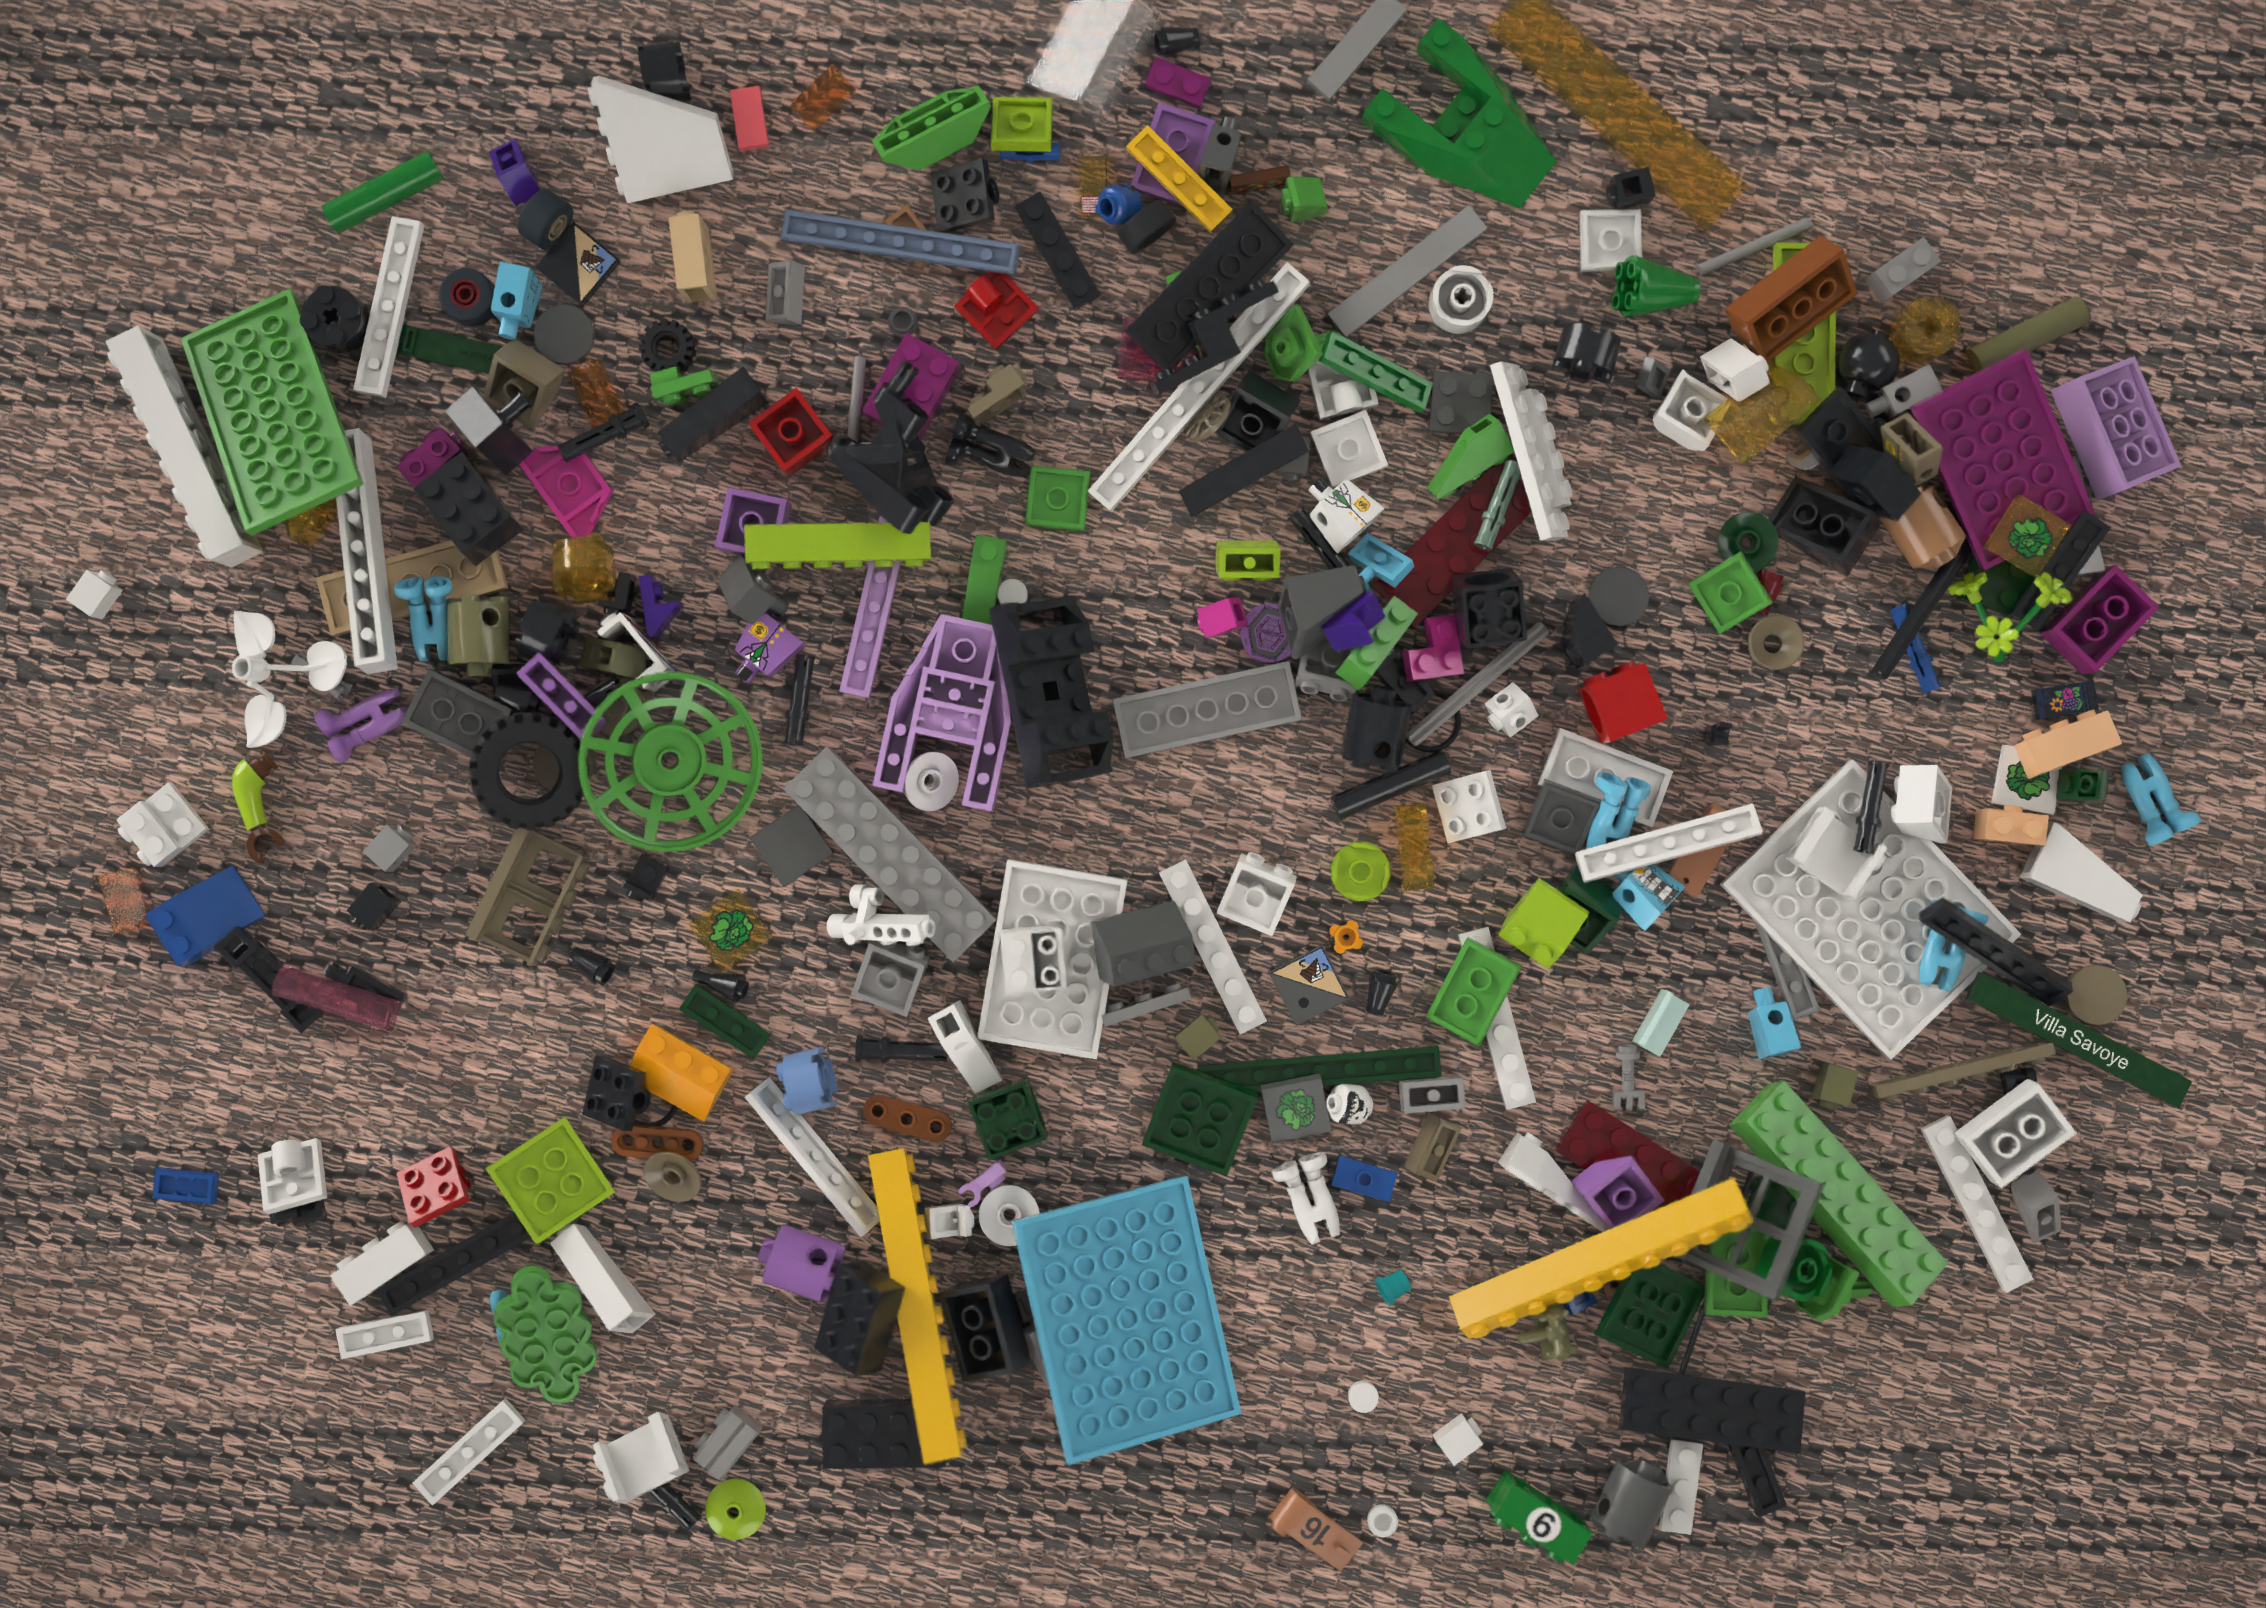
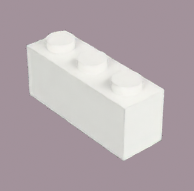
M402 1220L386 1230L389 1236L382 1241L375 1238L361 1247L364 1253L357 1258H354L351 1254L336 1264L339 1270L331 1274L330 1277L349 1306L357 1303L434 1251L419 1226L414 1228L409 1223L405 1224Z

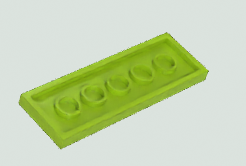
M1776 242L1773 245V271L1810 243ZM1836 311L1772 359V424H1801L1835 390Z

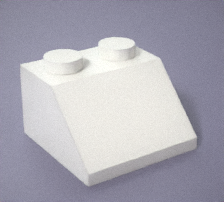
M1938 765L1900 766V774L1895 777L1894 781L1897 804H1894L1891 810L1893 823L1904 834L1937 843H1947L1952 796L1951 784Z

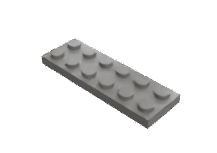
M1289 661L1113 699L1125 759L1302 720Z

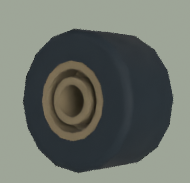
M540 190L524 206L518 219V232L543 250L551 249L571 225L574 214L573 207L550 190Z

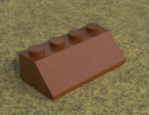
M1820 235L1725 308L1733 332L1752 353L1757 356L1761 355L1766 362H1769L1857 295L1858 292L1844 249Z

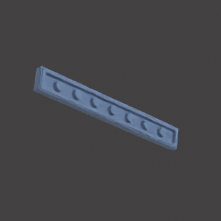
M785 209L781 240L1014 276H1016L1020 245L1016 243Z

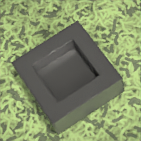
M1646 357L1638 374L1636 386L1651 397L1661 398L1671 370L1656 358Z

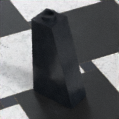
M743 366L658 431L662 439L658 444L668 458L673 456L680 462L769 404V402Z

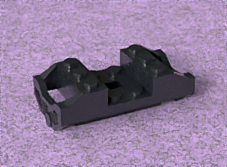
M1075 595L1037 602L1003 603L990 608L989 612L1026 787L1050 786L1112 772L1113 736L1107 711L1092 713L1080 656L1095 651L1089 623L1078 607ZM1061 610L1064 625L1021 630L1019 618ZM1090 747L1093 761L1092 767L1051 773L1048 755Z

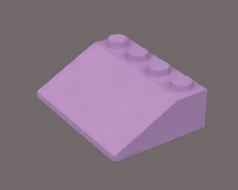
M2135 356L2078 377L2051 390L2055 405L2060 411L2067 433L2071 437L2078 454V459L2084 468L2097 501L2181 467Z

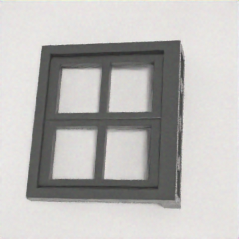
M1713 1139L1691 1195L1727 1181L1734 1164L1763 1176L1750 1210L1754 1222L1748 1224L1742 1230L1730 1262L1700 1250L1702 1244L1689 1248L1687 1253L1675 1257L1689 1261L1772 1300L1778 1301L1824 1185ZM1771 1180L1801 1192L1786 1231L1756 1218ZM1752 1228L1782 1241L1767 1279L1737 1266Z

